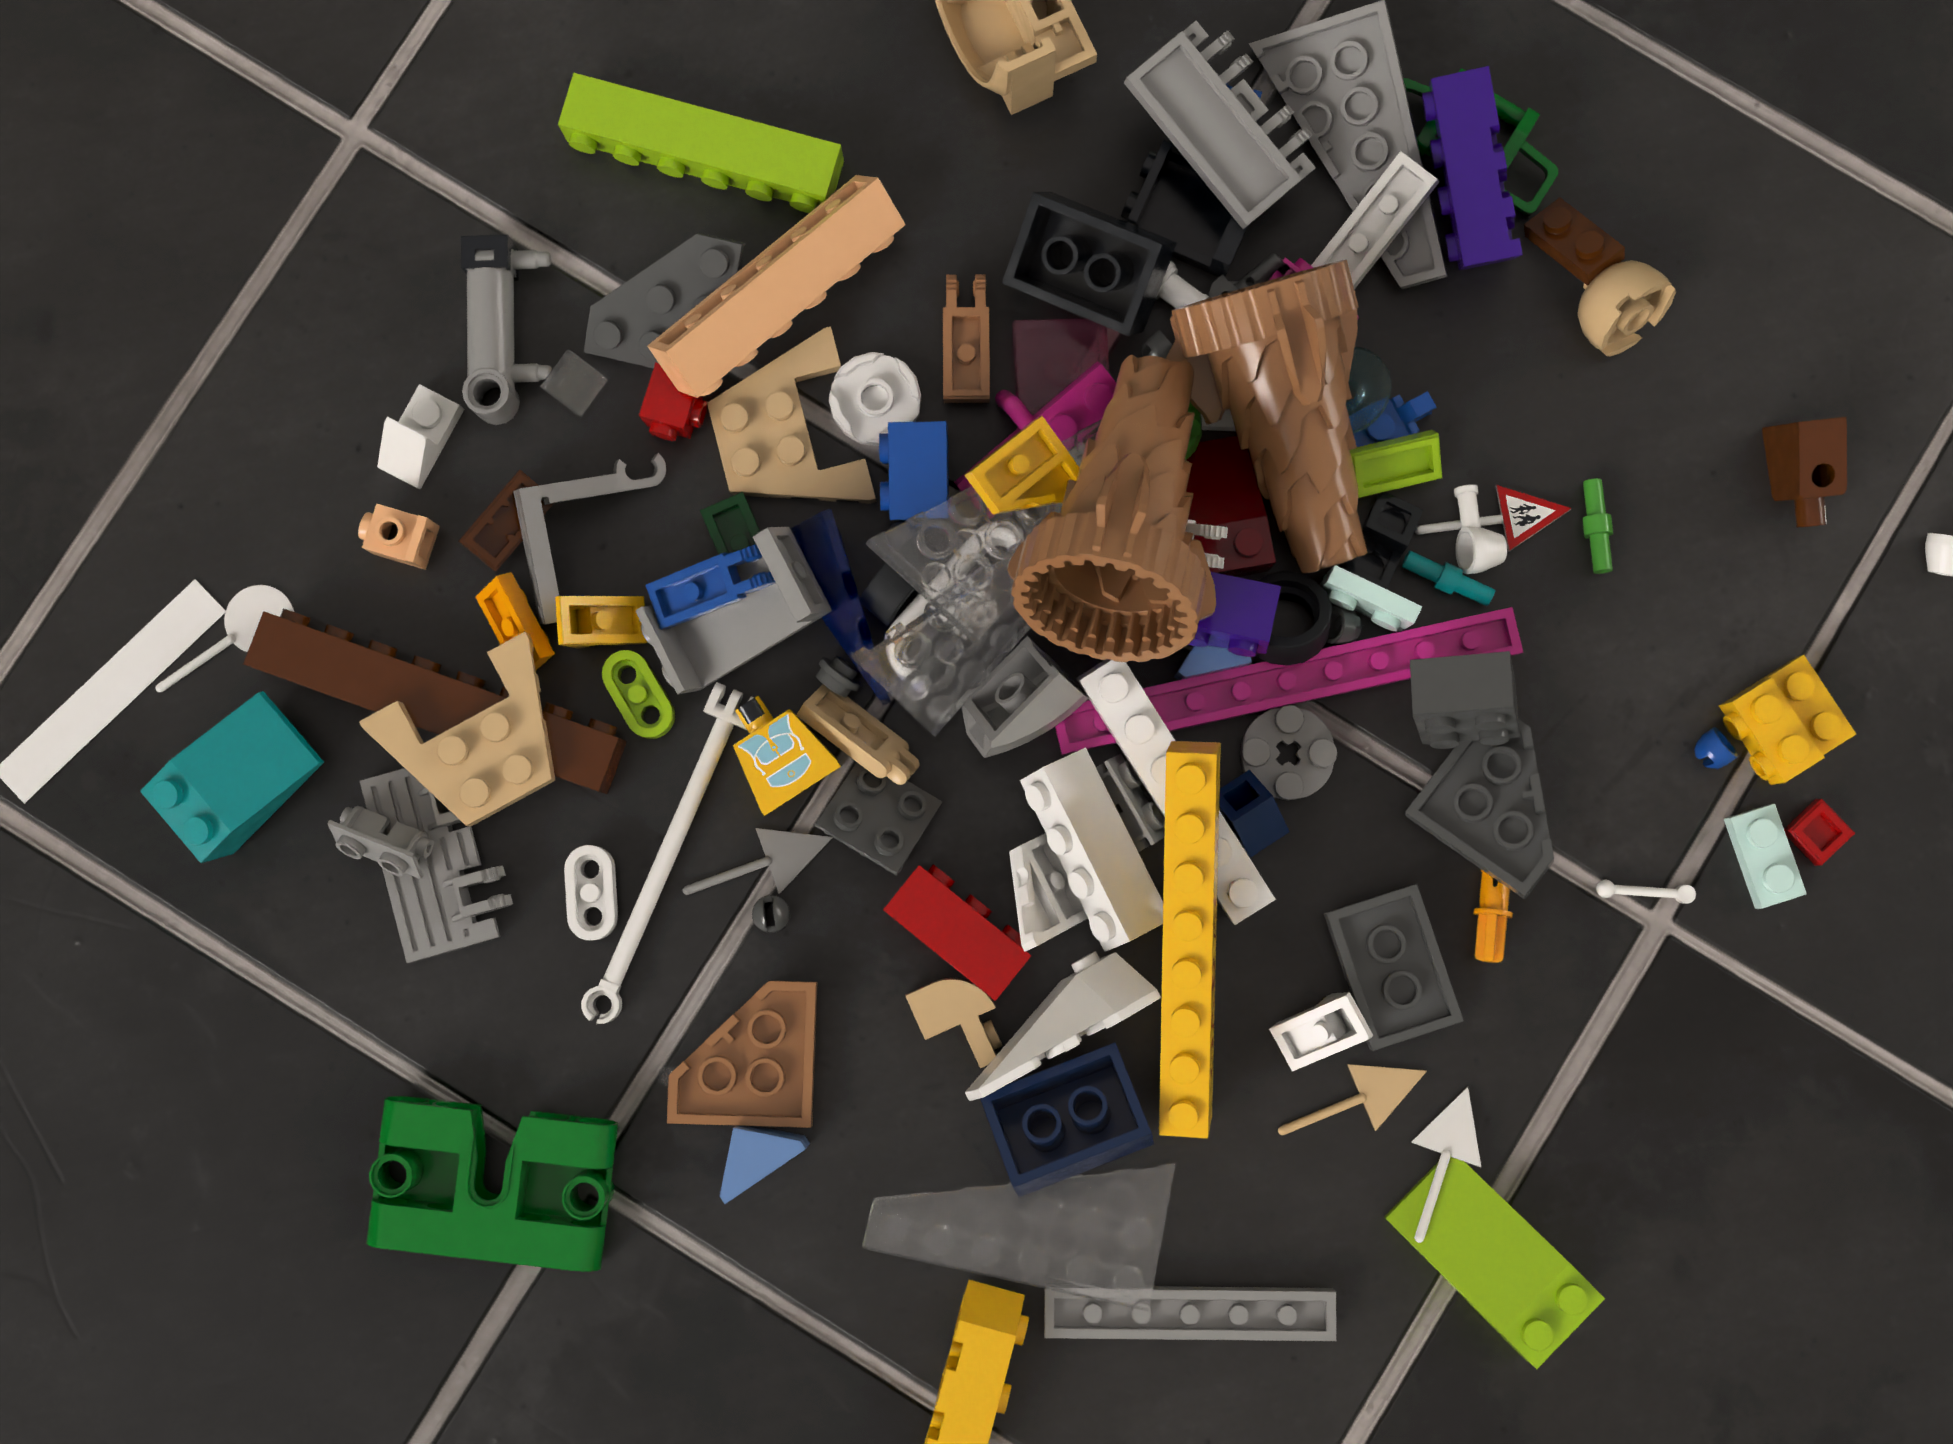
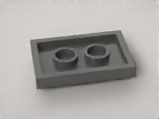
M1411 884L1324 913L1349 991L1373 1034L1372 1038L1366 1040L1369 1050H1378L1464 1021L1417 884Z

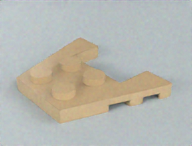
M831 326L823 328L707 402L731 495L743 492L745 496L815 498L819 499V501L834 502L836 500H847L866 504L877 502L866 459L823 470H818L796 383L838 372L841 363Z
M523 632L487 652L509 693V697L425 743L403 702L396 701L359 721L361 727L466 826L471 827L555 781L546 720L543 719L539 692H541L539 677L536 674L532 652L534 651L533 641L527 632Z

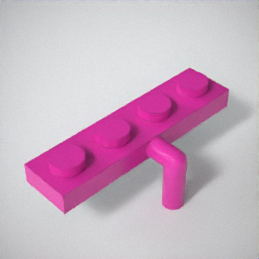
M1097 361L1034 415L1010 391L1000 390L996 394V404L1009 415L1018 428L954 481L955 485L985 521L993 514L964 475L1040 416L1044 417L1067 451H1069L1100 425L1105 409L1113 398L1116 387L1115 380L1105 367Z

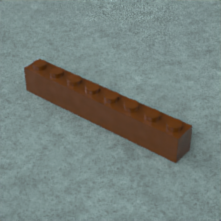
M284 608L280 617L263 611L243 665L374 712L396 701L403 702L416 727L436 734L447 731L509 697L505 687H502L500 694L497 695L483 690L485 680L458 671L456 679L441 675L439 672L442 665L414 655L411 664L396 659L398 649L377 641L370 640L368 648L352 643L353 633L327 624L324 632L309 628L308 625L311 618ZM546 702L542 713L543 719L546 720L555 776L608 794L627 741L615 737L617 731L615 726L590 718L588 726L570 721L573 715L572 711Z

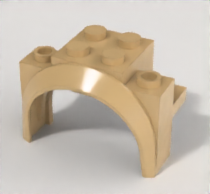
M935 0L947 35L964 67L978 84L1003 97L1011 115L1052 97L1054 81L1097 61V53L1071 0Z

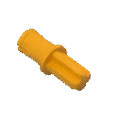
M1481 869L1479 908H1474L1473 914L1478 915L1474 956L1482 962L1499 963L1504 959L1507 918H1512L1513 913L1508 911L1510 889L1499 881L1497 886L1494 887V878Z

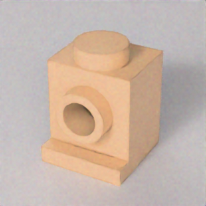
M376 503L374 512H366L362 517L358 536L364 540L362 548L366 551L426 570L440 526L427 517L417 516ZM392 525H397L398 533L396 537L388 540Z

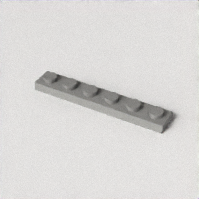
M1044 1285V1338L1336 1341V1291L1333 1288Z

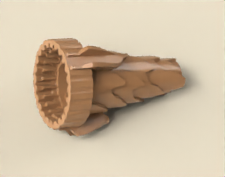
M1347 259L1201 300L1172 310L1173 316L1170 318L1175 342L1166 359L1179 362L1187 359L1194 368L1195 373L1190 402L1201 413L1206 425L1218 422L1222 419L1225 410L1230 409L1240 449L1249 450L1259 490L1264 499L1270 500L1280 532H1285L1291 553L1296 558L1302 573L1317 572L1320 569L1332 567L1368 553L1357 512L1358 483L1350 450L1357 448L1346 406V400L1352 399L1348 382L1358 330L1357 308H1359Z
M1130 355L1122 362L1113 398L1105 409L1095 440L1090 438L1087 440L1077 480H1068L1060 513L1050 512L1039 525L1033 528V531L1019 545L1009 562L1007 571L1014 580L1011 595L1014 597L1013 605L1032 630L1041 636H1045L1050 642L1067 648L1069 651L1089 655L1092 658L1101 660L1110 659L1115 662H1145L1150 659H1162L1190 644L1195 639L1199 621L1212 616L1215 612V584L1201 541L1192 540L1193 533L1185 532L1194 494L1186 492L1192 463L1185 460L1195 416L1194 412H1188L1195 371L1187 359L1179 362L1170 361L1158 356L1137 358L1134 355Z

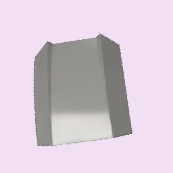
M1026 636L962 702V713L968 737L981 755L987 758L1007 752L1046 733L1069 717L1089 698L1047 653Z

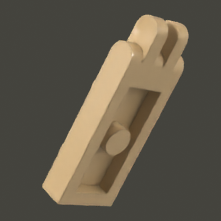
M824 684L803 703L796 715L878 778L887 776L894 783L903 785L920 766L919 760L909 752V745L904 739L848 696L844 698L827 688Z

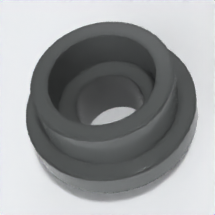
M838 655L833 660L823 657L819 662L821 669L816 674L817 679L836 694L846 698L851 690L857 691L861 686V683L855 678L859 671L844 658Z

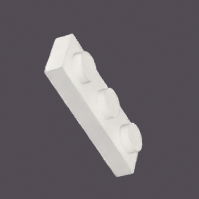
M1400 151L1311 266L1314 268L1347 259L1355 289L1438 185L1439 180Z

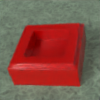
M1822 798L1815 799L1784 829L1786 836L1815 866L1823 865L1855 834Z

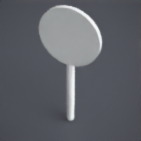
M254 585L238 592L229 602L225 612L224 623L228 636L158 683L155 687L156 691L164 692L233 643L241 650L248 652L263 611L279 617L283 608L294 612L290 600L278 589L267 585Z

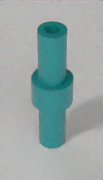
M1411 550L1408 551L1401 565L1402 568L1433 581L1434 588L1450 595L1453 592H1457L1485 606L1490 604L1495 594V589L1463 575V569L1448 562L1441 565Z

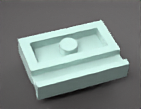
M1337 565L1333 566L1324 575L1320 583L1328 593L1330 602L1341 608L1362 613L1370 617L1371 621L1391 631L1401 632L1403 629L1405 630L1413 625L1422 609V606Z

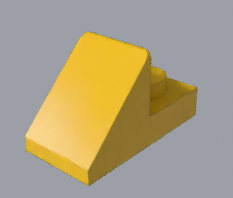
M644 596L555 597L558 645L579 649L595 645H639L647 643L641 631V622L635 610L645 606Z

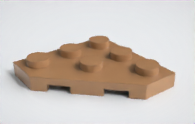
M770 980L763 985L737 1012L728 1018L702 1045L669 1074L667 1123L811 1128L813 1126L818 982Z

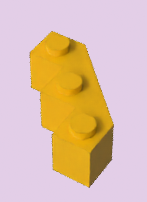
M968 1279L924 1444L989 1443L996 1412L1005 1414L1011 1384L1004 1382L1014 1344L1023 1345L1028 1327L1029 1317L1021 1315L1024 1294Z

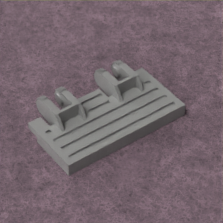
M1196 20L1126 77L1124 84L1241 228L1245 229L1316 168L1304 153L1300 154L1291 163L1286 160L1287 157L1313 135L1307 127L1303 130L1300 129L1278 150L1268 135L1276 128H1281L1287 123L1294 111L1287 104L1262 126H1259L1256 121L1266 114L1269 109L1248 83L1242 79L1231 90L1227 87L1253 63L1252 59L1248 54L1239 56L1230 64L1227 70L1218 76L1209 65V62L1216 56L1223 54L1232 45L1235 38L1227 30L1202 52H1199L1196 48L1209 35Z
M405 768L361 780L360 785L366 808L388 817L390 820V824L383 834L388 836L398 821L426 832L428 839L434 841L430 855L427 858L420 856L418 860L423 873L422 879L406 873L403 876H396L382 868L406 963H413L501 937L496 918L477 922L476 916L511 906L513 901L511 894H498L489 897L487 900L472 904L468 887L482 883H492L506 876L503 865L464 874V870L482 865L472 827L469 826L453 831L452 825L461 823V821L451 811L448 812L447 807Z

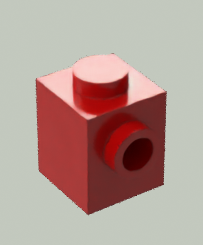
M655 362L639 417L647 427H650L649 433L668 441H676L677 435L691 439L694 427L700 428L704 422L707 401L703 400L704 396L696 398L679 392L661 365Z

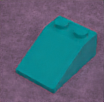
M262 691L255 694L173 757L140 792L198 861L204 863L234 854L324 761L267 694Z

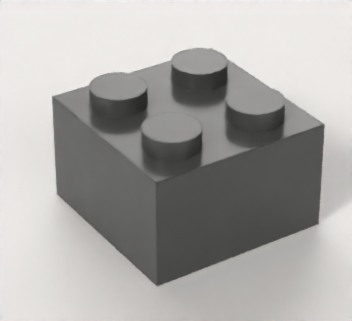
M1510 651L1410 660L1412 711L1422 744H1430L1431 747L1436 749H1449L1459 746L1461 741L1479 740V743L1483 745H1500L1507 743L1509 738L1520 737L1516 682Z

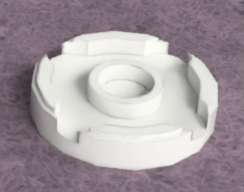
M877 352L855 356L841 366L834 377L835 380L831 385L829 404L834 421L846 436L860 444L879 446V433H888V422H916L919 417L922 397L917 377L905 362L896 357L893 358L884 355V353Z

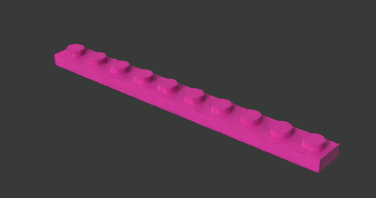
M1510 607L1323 648L1317 655L1299 664L1285 666L1264 661L1142 689L1171 732L1411 679L1410 660L1506 651H1510L1512 657L1524 652L1513 608ZM1090 700L1084 702L1069 717L1055 726L1061 756L1075 753L1083 748L1090 750L1117 744Z

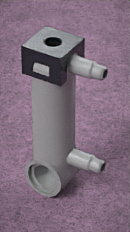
M508 235L461 236V268L467 274L468 376L464 382L462 393L467 406L480 419L493 425L507 423L518 412L520 400L518 392L515 390V383L550 380L553 376L550 365H539L537 363L515 364L514 281H519V269L549 267L551 265V255L547 251L518 250ZM500 388L501 394L498 401L493 405L484 406L482 404L484 394L490 389Z

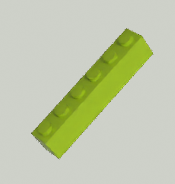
M573 73L558 122L560 130L567 142H569L568 144L578 151L588 154H594L596 150L611 153L616 160L632 166H638L640 162L657 166L660 172L672 177L682 178L684 173L701 178V181L706 185L716 189L725 190L728 188V185L744 189L747 195L761 201H771L772 197L790 202L791 207L805 213H810L835 193L844 164L841 144Z

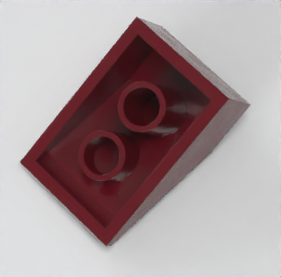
M1237 436L1199 442L1196 451L1187 459L1189 463H1192L1186 492L1194 493L1188 520H1195L1196 524L1228 527L1227 538H1221L1220 540L1205 539L1203 536L1194 535V539L1201 541L1204 553L1217 554L1219 557L1224 558L1223 569L1209 567L1210 572L1234 577L1268 572L1276 563L1267 514L1248 449H1240Z

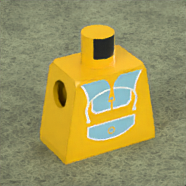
M758 695L735 710L749 735L735 743L733 747L764 816L842 766L838 759L791 709L773 718Z

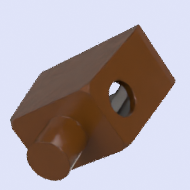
M1847 416L1763 427V440L1771 493L1774 501L1794 500L1796 528L1827 525L1825 497L1843 495L1847 491Z

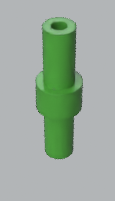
M1589 479L1583 482L1587 516L1582 518L1584 537L1590 539L1593 573L1603 574L1613 571L1609 536L1613 535L1611 514L1606 513L1602 479Z

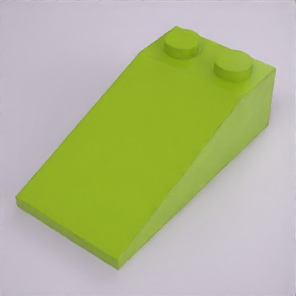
M1450 1157L1424 1241L1421 1243L1416 1242L1414 1239L1434 1178L1438 1165L1437 1162L1384 1218L1527 1362L1538 1369L1605 1298L1467 1163Z

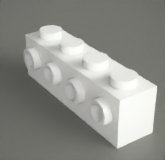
M1083 748L1021 779L1020 782L1025 790L1026 800L1035 811L1047 835L1048 845L1057 855L1068 877L1069 887L1073 894L1078 897L1089 919L1090 929L1099 940L1104 952L1128 943L1162 925L1163 901L1087 749Z

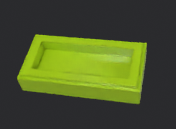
M1433 430L1368 444L1350 450L1358 483V498L1442 478L1439 433Z

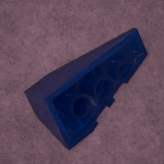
M832 509L822 511L790 528L832 609V612L821 619L881 704L891 703L838 524Z

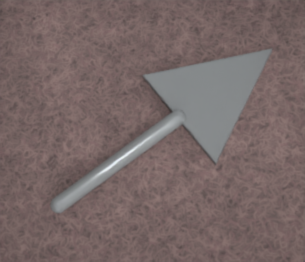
M755 828L765 857L687 885L683 888V893L690 895L769 866L776 888L780 894L833 837Z

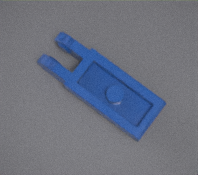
M757 545L748 546L733 553H721L646 584L660 630L670 629L745 599L748 593L759 591L775 584L776 582L771 572H761L753 575L752 578L741 581L736 566L760 560L762 555Z

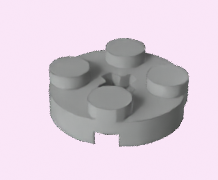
M1292 705L1270 709L1258 716L1245 730L1241 742L1242 772L1245 773L1250 769L1273 795L1274 799L1288 801L1312 795L1327 782L1337 758V748L1326 724L1312 712ZM1280 741L1285 745L1294 743L1298 747L1296 756L1299 761L1295 766L1289 761L1281 765L1276 760L1280 754L1276 746Z

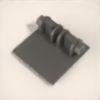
M856 763L816 822L815 827L847 845L848 848L857 851L861 856L885 868L886 871L897 875L904 867L911 851L938 811L942 801L909 781L903 785H898L887 776L884 778L874 776L859 763Z

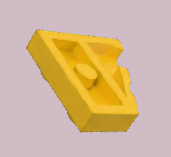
M1040 416L964 476L991 513L995 515L1063 503L1068 480H1077L1080 467L1044 417Z

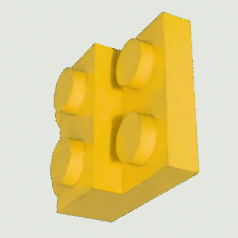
M1805 655L1795 657L1719 705L1725 715L1723 722L1726 729L1735 739L1743 742L1751 754L1749 757L1751 767L1761 779L1768 780L1770 785L1786 783L1824 759L1826 753L1856 735V732Z

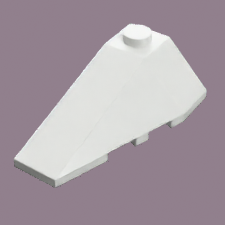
M1094 951L1071 964L1075 973L1064 978L1056 985L965 1091L968 1100L984 1098L1038 1068L1042 1064L1040 1060L1043 1058L1051 1059L1080 1045L1082 1041L1081 1036L1084 1034L1089 1036L1104 1028L1108 1029L1160 999L1159 992L1116 952L1099 958L1097 952Z

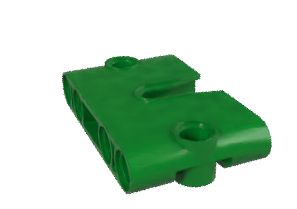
M409 1096L385 1097L378 1158L372 1164L369 1172V1182L374 1192L366 1244L374 1248L570 1271H598L601 1269L608 1205L614 1194L612 1172L618 1122L609 1119L531 1111L529 1116H522L506 1159L502 1191L500 1194H495L486 1189L483 1179L487 1150L482 1105ZM391 1161L400 1162L406 1170L404 1183L397 1182L391 1177L389 1171ZM579 1183H589L596 1188L599 1197L597 1204L589 1205L580 1199L578 1195Z

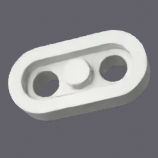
M584 845L573 850L565 862L567 922L569 928L577 937L589 941L600 940L612 933L618 921L615 863L610 853L605 849L593 845ZM591 860L596 861L599 865V873L594 878L587 877L584 872L586 863ZM593 907L598 908L602 913V920L596 926L591 925L587 920V913Z

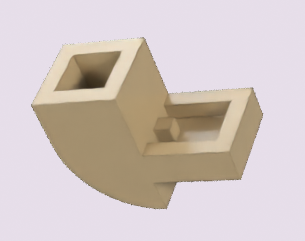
M944 978L906 994V999L925 1040L961 1024L980 1069L989 1065L997 1055L995 1049L1003 1046L992 1021L989 1020L982 1023L979 1016L995 1009L996 1006L991 997L971 981L961 978Z

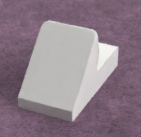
M419 384L400 420L397 422L390 417L386 418L377 467L421 489L465 409L459 404Z
M1350 992L1332 993L1314 1007L1279 1021L1269 1029L1292 1071L1373 1037Z

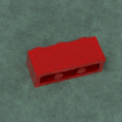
M933 864L927 871L919 865L883 911L996 1001L1031 957V954L1027 951L1024 952L1021 946L1020 933L1008 924L1002 931L987 920L992 911L971 894L964 901L951 891L950 888L955 881Z

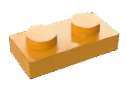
M512 572L496 576L475 596L500 645L523 632H527L533 641L534 651L532 652L535 670L555 654L549 644L547 634L539 625L528 604L524 591L519 587Z

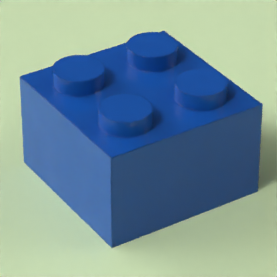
M888 422V433H879L880 462L882 464H889V482H880L881 511H889L890 520L893 521L949 520L947 422Z

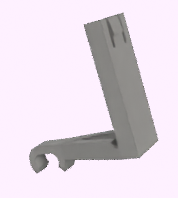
M659 453L655 454L650 461L654 466V473L650 478L630 479L625 472L626 464L619 459L614 464V474L520 488L513 491L539 624L557 622L555 597L559 596L541 499L544 505L656 486L662 482L666 475V463Z

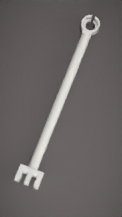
M716 682L703 710L706 714L717 719L605 975L600 980L598 986L589 989L584 994L581 1001V1009L584 1016L589 1021H592L600 1013L596 1007L597 999L605 995L611 1000V1009L605 1014H600L596 1024L611 1022L619 1016L622 1010V999L619 994L622 981L734 725L747 730L735 712L740 705L743 693L734 689L726 706L720 704L726 690V685Z

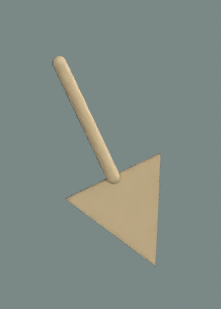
M1347 1064L1359 1094L1284 1124L1278 1128V1133L1286 1135L1361 1103L1364 1104L1373 1128L1376 1131L1427 1070Z

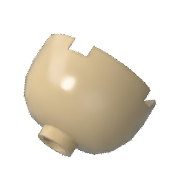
M1633 260L1613 264L1597 275L1588 286L1586 284L1583 285L1585 291L1581 295L1577 312L1582 332L1595 348L1600 349L1606 356L1610 357L1620 354L1642 339L1635 332L1641 329L1648 321L1654 327L1657 325L1671 306L1676 290L1667 277L1648 264Z

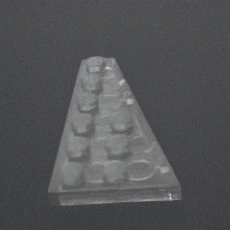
M1101 420L1062 441V444L1079 467L1088 438L1095 440ZM971 486L930 510L914 515L897 527L887 532L883 531L870 538L866 545L975 644L1013 602L1014 597L1011 595L1014 580L1009 576L1007 569L1017 548L1026 539L1027 535L1033 531V528L1039 525L1050 512L1060 513L1062 503L993 515Z

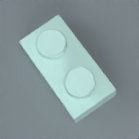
M1768 804L1724 818L1755 909H1763L1807 894L1775 804Z

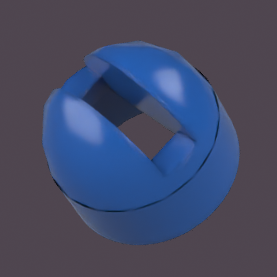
M1716 727L1703 734L1696 742L1694 748L1695 757L1697 759L1705 758L1702 765L1711 769L1722 768L1738 758V753L1732 743Z

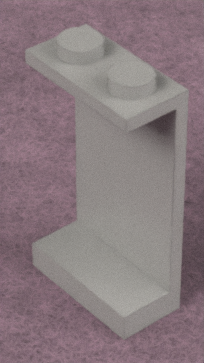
M767 527L753 536L762 558L751 563L736 566L741 581L752 578L753 575L761 572H771L776 582L775 584L759 591L748 593L745 599L670 629L660 630L652 605L642 606L635 610L641 622L642 634L646 641L654 647L663 665L662 673L664 678L675 689L677 695L704 689L832 612L790 527Z

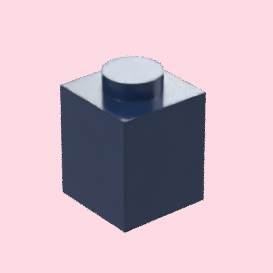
M1250 769L1220 788L1219 810L1250 858L1290 832L1273 795Z

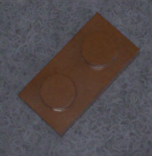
M1560 197L1524 224L1526 238L1587 286L1604 269L1625 259V247Z

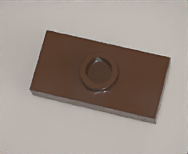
M521 470L515 473L458 540L459 543L494 572L501 567L523 541L513 491L520 488L539 486ZM541 499L544 515L554 503L544 505Z

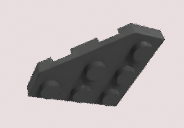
M697 233L590 306L584 352L654 368L655 362L658 363V361L647 346L742 268L746 243L705 233Z
M1518 719L1520 737L1509 738L1507 743L1483 745L1479 743V740L1461 741L1459 746L1451 751L1405 811V815L1517 895L1526 899L1553 864L1554 854L1549 835L1531 727Z

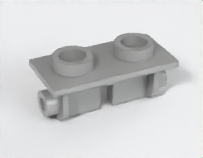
M1122 754L1106 760L1104 764L1097 766L1096 769L1114 805L1119 804L1123 810L1119 815L1137 851L1140 852L1163 839L1165 835L1163 828L1165 827L1164 816L1154 802H1148L1140 788L1142 782L1129 761H1125Z
M361 806L354 808L346 807L340 816V824L332 820L328 821L327 824L336 841L335 845L345 855L354 859H361L364 856L374 860L384 870L396 876H403L406 873L422 879L423 873L418 860L420 856L427 858L434 846V841L428 839L426 832L397 821L387 836L383 833L390 824L389 818Z

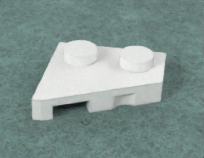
M1046 833L1009 851L1021 946L1024 952L1088 919L1078 897L1073 894L1069 887L1068 877L1057 855L1048 845Z

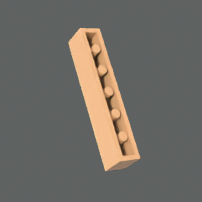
M855 175L647 346L679 392L696 398L714 392L721 386L723 376L734 367L743 366L754 359L758 353V347L769 338H775L785 333L792 326V319L804 309H810L820 304L826 298V291L838 281L852 277L861 268L860 262L871 253L887 248L894 241L893 235L906 224L879 178Z

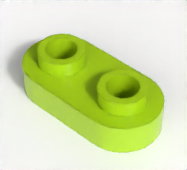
M621 650L609 656L602 668V680L629 728L635 734L647 739H656L667 734L674 724L675 710L647 660L630 650ZM629 667L634 668L636 671L635 680L632 683L624 684L621 680L623 670ZM656 707L660 713L658 721L654 724H647L644 719L646 710Z

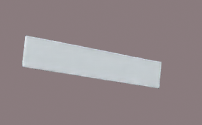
M194 579L0 763V778L25 804L205 633L226 610Z

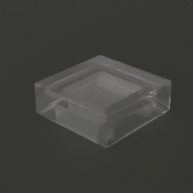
M567 349L540 387L573 413L582 416L608 379L573 351Z

